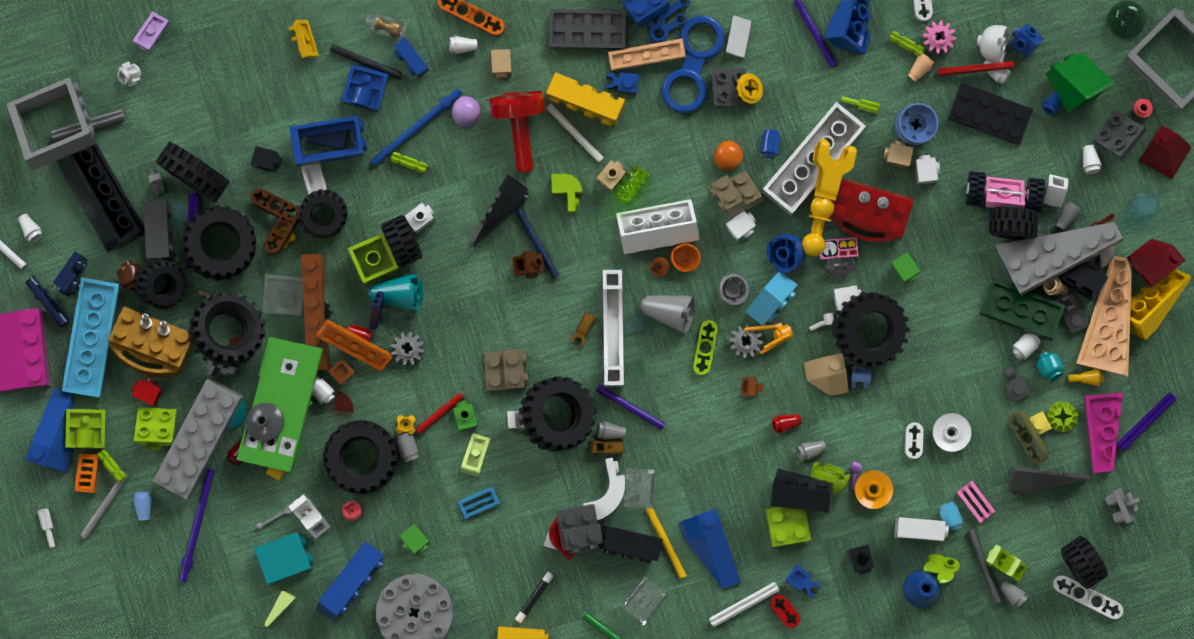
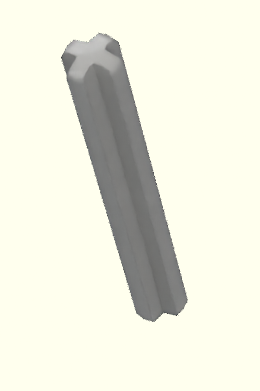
M117 110L91 118V121L88 123L96 129L125 119V115L122 110ZM80 122L51 131L52 139L58 141L82 132Z

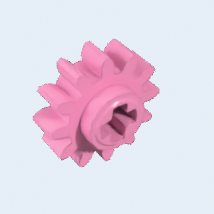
M940 20L938 25L933 21L931 23L932 28L926 26L925 31L927 33L923 34L922 38L927 39L923 44L924 46L930 45L928 52L935 49L936 55L939 54L940 50L946 54L947 47L950 49L954 47L951 42L956 41V37L951 35L954 34L955 29H948L950 23L943 26V21ZM941 34L943 36L942 39L937 41L936 37Z

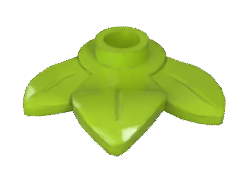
M930 554L927 556L929 561L924 565L923 572L937 574L938 583L945 584L953 580L954 575L959 571L960 564L954 558H946L940 554Z

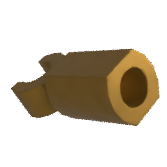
M584 312L576 329L578 332L571 338L572 343L579 337L582 340L580 347L584 346L585 335L589 334L595 322V316Z

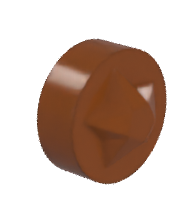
M662 257L655 258L650 264V271L656 277H664L670 270L669 262Z

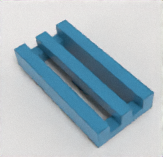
M493 486L458 501L465 520L500 504ZM490 491L492 495L466 507L463 506L464 503ZM491 499L495 500V502L486 505L478 510H475L469 514L466 513L467 510L474 508L482 503H485Z

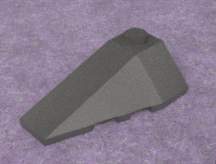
M1012 467L1009 473L1008 491L1013 492L1014 496H1024L1025 493L1087 480L1090 475Z

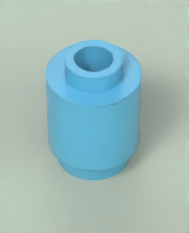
M954 501L939 506L941 519L946 521L945 525L949 527L950 531L961 528L960 524L963 523V520Z

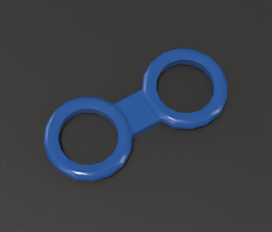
M700 15L692 17L683 25L680 31V39L683 38L686 58L682 69L673 71L666 77L662 84L661 92L666 105L677 113L686 114L694 112L702 106L706 99L707 88L700 73L704 61L713 58L721 51L725 39L722 26L710 16ZM700 23L711 26L717 35L715 46L706 52H698L692 49L687 40L689 30L694 25ZM689 77L697 83L699 96L692 104L686 106L679 105L670 97V85L677 78Z

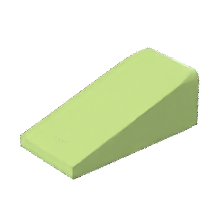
M472 433L460 472L479 477L491 438Z
M282 591L265 622V626L269 627L297 597Z

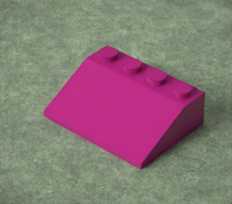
M37 308L0 314V392L51 386L43 310Z

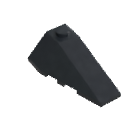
M507 174L495 195L496 202L489 206L485 215L486 219L481 221L470 241L471 246L477 245L517 210L521 203H526L530 196L526 186Z

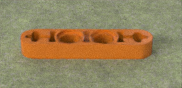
M437 0L438 7L442 11L492 36H500L504 33L505 25L501 19L463 0H449L452 4L457 1L454 11H451L452 6L448 4L442 6V1ZM459 6H466L468 12L465 15H459L457 12ZM475 15H484V22L481 24L474 21ZM488 18H491L490 23L493 25L500 23L501 30L494 32L493 27L490 25L485 28Z

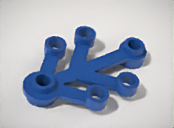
M681 0L672 4L670 9L658 16L657 25L653 20L646 23L650 28L649 38L653 43L665 42L671 30L686 23V16L678 14L675 20L664 26L665 19L680 8L688 7L690 0H687L688 3L685 5L681 4ZM678 17H683V18H684V22H683V23H679V22L677 21V18H678ZM661 32L662 37L657 38L655 33Z

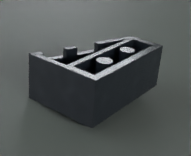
M600 525L603 543L598 544V548L604 549L605 554L615 556L617 552L622 554V558L631 560L635 556L640 558V562L651 564V560L658 561L662 538Z

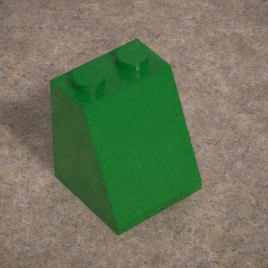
M1083 52L1077 55L1072 53L1064 58L1065 61L1062 63L1060 61L1050 65L1051 69L1045 73L1068 113L1097 98L1115 85Z

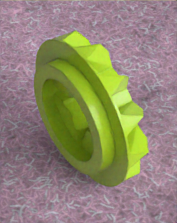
M1061 401L1049 408L1047 420L1055 431L1067 432L1077 424L1078 414L1073 405ZM1062 408L1064 414L1070 416L1064 420V425L1061 419L1055 418V416L1061 414Z

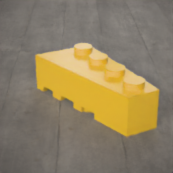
M556 72L546 92L549 101L555 104L561 102L566 105L567 109L574 112L577 110L584 112L583 115L587 118H598L602 124L608 127L617 125L625 107V99L619 97L618 100H615L610 93L605 91L599 94L594 87L587 84L580 86L578 81Z

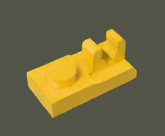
M295 20V23L288 29L296 33V36L291 39L292 41H297L298 50L302 58H315L319 56L309 21Z

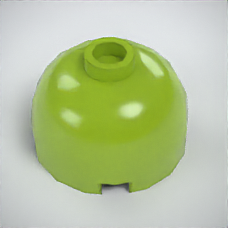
M819 462L813 464L810 477L833 483L832 495H836L846 488L850 474L844 475L845 470L826 463L822 467L819 466Z

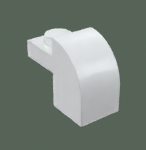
M304 494L288 506L315 539L330 528V525L319 510Z

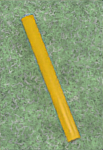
M653 507L646 509L659 538L663 539L662 544L679 578L687 576Z

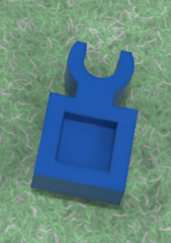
M620 72L619 78L611 73L606 74V78H611L613 83L605 84V88L612 89L616 86L620 93L637 94L639 74Z
M797 564L785 579L799 591L805 588L807 594L811 597L815 596L810 591L812 586H816L818 589L821 588L818 583L810 582L809 580L812 575Z

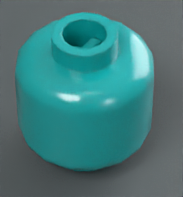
M1045 352L1039 356V360L1036 363V367L1044 380L1055 381L1059 379L1065 369L1057 353Z

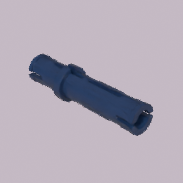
M32 276L25 282L35 295L34 298L40 301L60 328L70 321L48 294L47 288L44 289L35 276Z

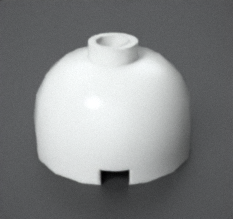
M1003 25L990 26L984 30L983 35L978 36L977 46L980 47V52L987 61L993 63L1004 61L1006 56L1004 50L1006 44L1008 45L1009 28Z

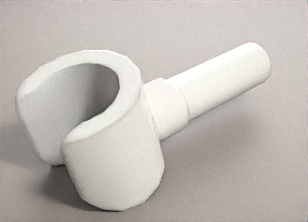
M833 313L824 314V321L810 326V331L821 326L831 325L835 321Z

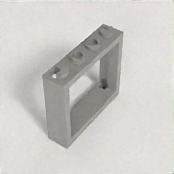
M1174 8L1124 60L1179 112L1194 97V89L1182 99L1137 55L1172 18L1194 38V23H1190L1186 19L1187 16L1182 10Z
M70 77L7 103L25 161L32 171L96 144L93 137L95 130L88 123L91 121L87 110L84 111L83 109L86 107L82 96L79 97L81 90L78 84L73 83ZM70 94L82 132L34 152L21 114Z

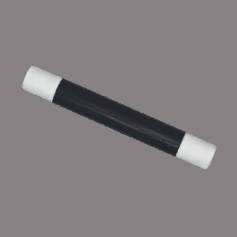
M549 572L546 573L515 618L516 621L522 623L554 575Z

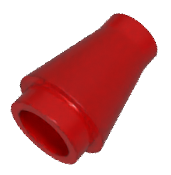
M799 414L776 415V418H772V426L775 433L780 432L782 434L802 424Z

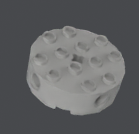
M406 574L393 580L381 592L376 604V621L382 635L386 639H443L449 633L453 622L454 604L448 590L438 580L423 574ZM412 608L420 610L418 617L410 615Z

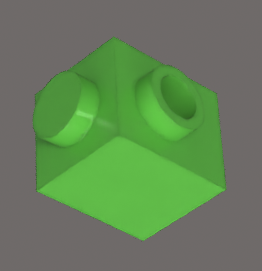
M908 252L890 264L902 283L906 281L911 283L918 278L917 274L920 270Z
M413 524L400 535L404 541L402 545L408 553L413 552L416 554L419 552V554H422L429 548L427 544L430 541L416 524Z

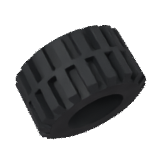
M318 189V191H313L307 195L301 203L299 220L301 221L302 228H305V232L312 234V237H320V239L331 238L341 231L347 221V205L338 193L332 192L329 189ZM319 203H327L334 209V219L327 225L317 223L312 216L314 206Z
M1003 206L992 208L990 211L989 233L993 236L1007 239H1033L1037 237L1039 213L1020 207Z
M404 215L381 224L386 241L397 264L401 268L422 258L423 253Z
M156 258V260L150 259L149 263L144 262L142 264L143 268L137 269L139 273L134 276V279L137 281L133 283L134 287L137 288L135 293L146 304L157 309H168V306L174 307L175 302L179 303L181 301V295H185L186 292L183 290L187 288V284L184 281L187 279L186 276L182 275L184 272L178 265L165 259ZM161 274H166V287L161 292L155 293L153 289L155 279Z
M1083 536L1077 537L1061 548V554L1066 565L1077 581L1086 589L1091 588L1108 577L1106 566L1092 544Z

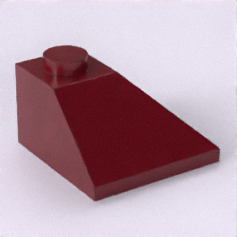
M1161 125L1157 128L1139 161L1166 177L1173 179L1191 146L1179 134Z
M1155 239L1148 240L1127 257L1150 288L1186 261L1174 245Z

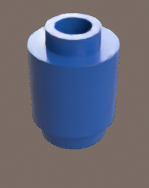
M764 130L760 146V153L763 154V157L775 158V155H779L781 139L779 131Z

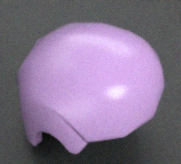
M462 96L457 99L452 107V118L455 123L461 127L475 125L481 113L478 101L469 96Z

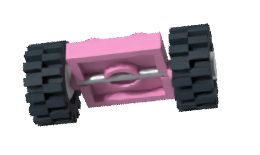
M970 171L966 187V205L982 207L985 194V207H1020L1031 209L1041 214L1045 195V179L1029 178L1025 191V183L1022 180L986 177V173Z

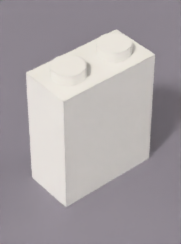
M898 517L895 518L894 538L944 541V538L948 537L949 527L945 525L946 521Z

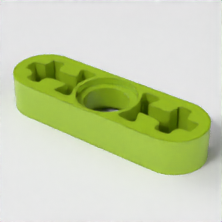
M711 320L702 323L698 337L693 370L700 376L709 373L718 327ZM708 324H711V328L714 329V332H710L709 338H713V341L708 339L701 340V336L706 337V330H703V328L707 327ZM702 343L710 344L711 351L709 353H702L700 351ZM698 354L702 357H710L709 360L705 359L704 365L707 366V369H704L703 372H700L699 368L696 367L697 364L701 363L702 359L697 358Z

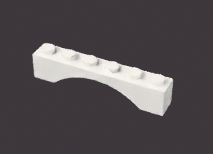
M603 270L604 386L624 387L622 270Z

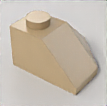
M842 353L803 362L807 382L822 390L828 396L849 393Z

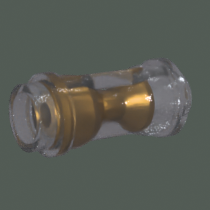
M372 12L371 15L368 14L365 20L367 30L395 40H402L408 32V26L404 22Z

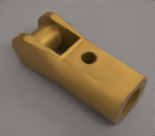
M588 441L590 443V451L588 453L623 454V441ZM598 444H604V451H598Z

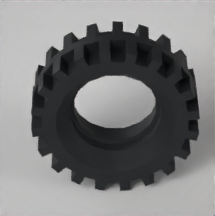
M171 141L167 143L155 163L171 175L216 203L230 183L219 172Z
M221 291L218 295L214 293L208 299H204L195 310L189 322L191 327L188 329V332L192 335L190 339L191 344H195L197 347L195 352L197 354L201 352L204 355L203 360L205 362L209 359L213 361V366L223 364V368H228L230 365L237 367L242 362L246 363L262 345V339L266 334V330H263L266 324L265 320H261L260 317L262 311L261 309L257 311L254 308L256 303L254 301L249 303L246 300L247 296L244 294L242 297L236 296L237 292L232 291L231 294H226V291ZM227 314L236 318L242 325L244 332L241 342L231 347L221 346L215 342L209 331L210 322L214 317Z
M861 292L858 296L852 295L849 302L844 301L841 304L843 309L841 311L837 310L835 313L838 315L837 321L832 323L833 326H836V332H832V336L837 339L835 345L841 349L840 353L852 362L870 367H877V365L885 366L888 360L894 361L896 359L895 354L897 352H903L901 348L903 342H908V339L905 338V333L910 332V328L906 327L905 322L909 320L908 317L903 315L905 310L897 305L898 302L886 295L875 292ZM870 312L881 314L886 319L888 325L884 341L876 347L862 345L856 334L860 319Z

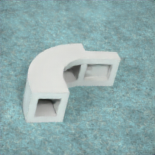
M613 457L605 459L610 480L607 493L599 500L583 503V505L595 504L597 521L610 515L618 507L624 495L625 476L616 475L620 471L618 462H613Z

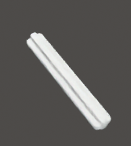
M773 582L710 617L711 625L716 627L779 591L777 584Z

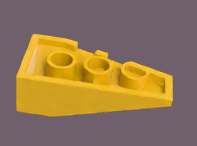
M1175 269L1152 288L1144 287L1140 289V293L1131 297L1130 333L1146 340L1158 329L1191 280V276Z

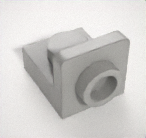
M210 361L206 368L209 370L207 374L212 377L218 367L220 368L218 372L228 377L230 374L235 376L239 370L232 365L228 368H223V364L213 366V361Z

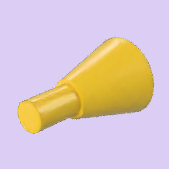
M1094 369L1081 374L1068 375L1069 382H1081L1101 387V383H1104V371L1100 372V370Z

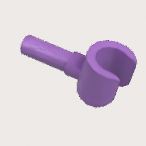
M856 461L852 462L849 469L855 472L851 489H855L857 478L862 469L861 464Z

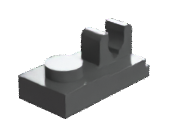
M1071 292L1053 300L1065 305L1062 318L1070 334L1089 325Z

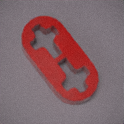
M774 596L770 602L772 610L784 625L790 628L796 627L800 622L798 612L784 596ZM783 599L784 603L782 605L786 610L782 611L780 607L775 608V600ZM787 611L791 616L796 615L794 619L796 621L795 624L786 622L788 620L785 614Z

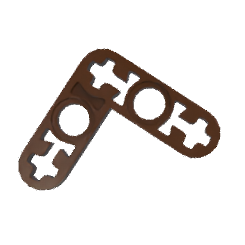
M256 189L251 193L253 205L279 218L264 242L267 254L277 256L282 252L300 221L299 208L266 190ZM262 195L263 198H264V200L268 201V202H267V206H266L265 201H263V200H259V201L257 202L256 197H257V196L260 197V196ZM279 202L281 203V208L276 211L272 210L271 205ZM285 207L286 210L290 213H293L295 211L296 216H291L290 218L289 214L285 212ZM281 226H286L288 231L286 234L281 235L278 233V229ZM276 242L277 248H272L271 250L269 245H274Z

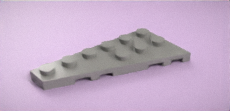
M1115 222L995 246L1020 295H1023L1124 241Z

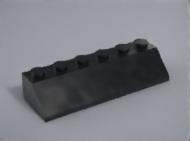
M97 144L56 161L108 253L122 248L145 235L143 224Z

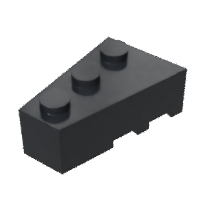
M1084 262L1057 276L1070 289L1090 301L1098 296L1109 278L1086 266Z
M778 468L772 485L771 506L829 513L832 505L833 483Z

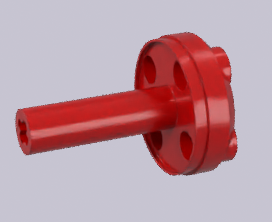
M543 91L509 92L489 99V109L492 118H510L517 172L534 170L527 116L540 114L545 111Z

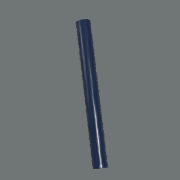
M522 209L518 210L516 214L537 252L542 253L543 262L553 279L558 277L559 273Z

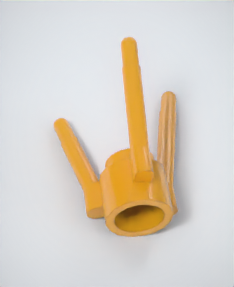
M781 322L774 325L744 328V331L775 329L773 331L775 340L765 345L764 349L759 352L760 355L793 338L790 326L788 324L782 326Z

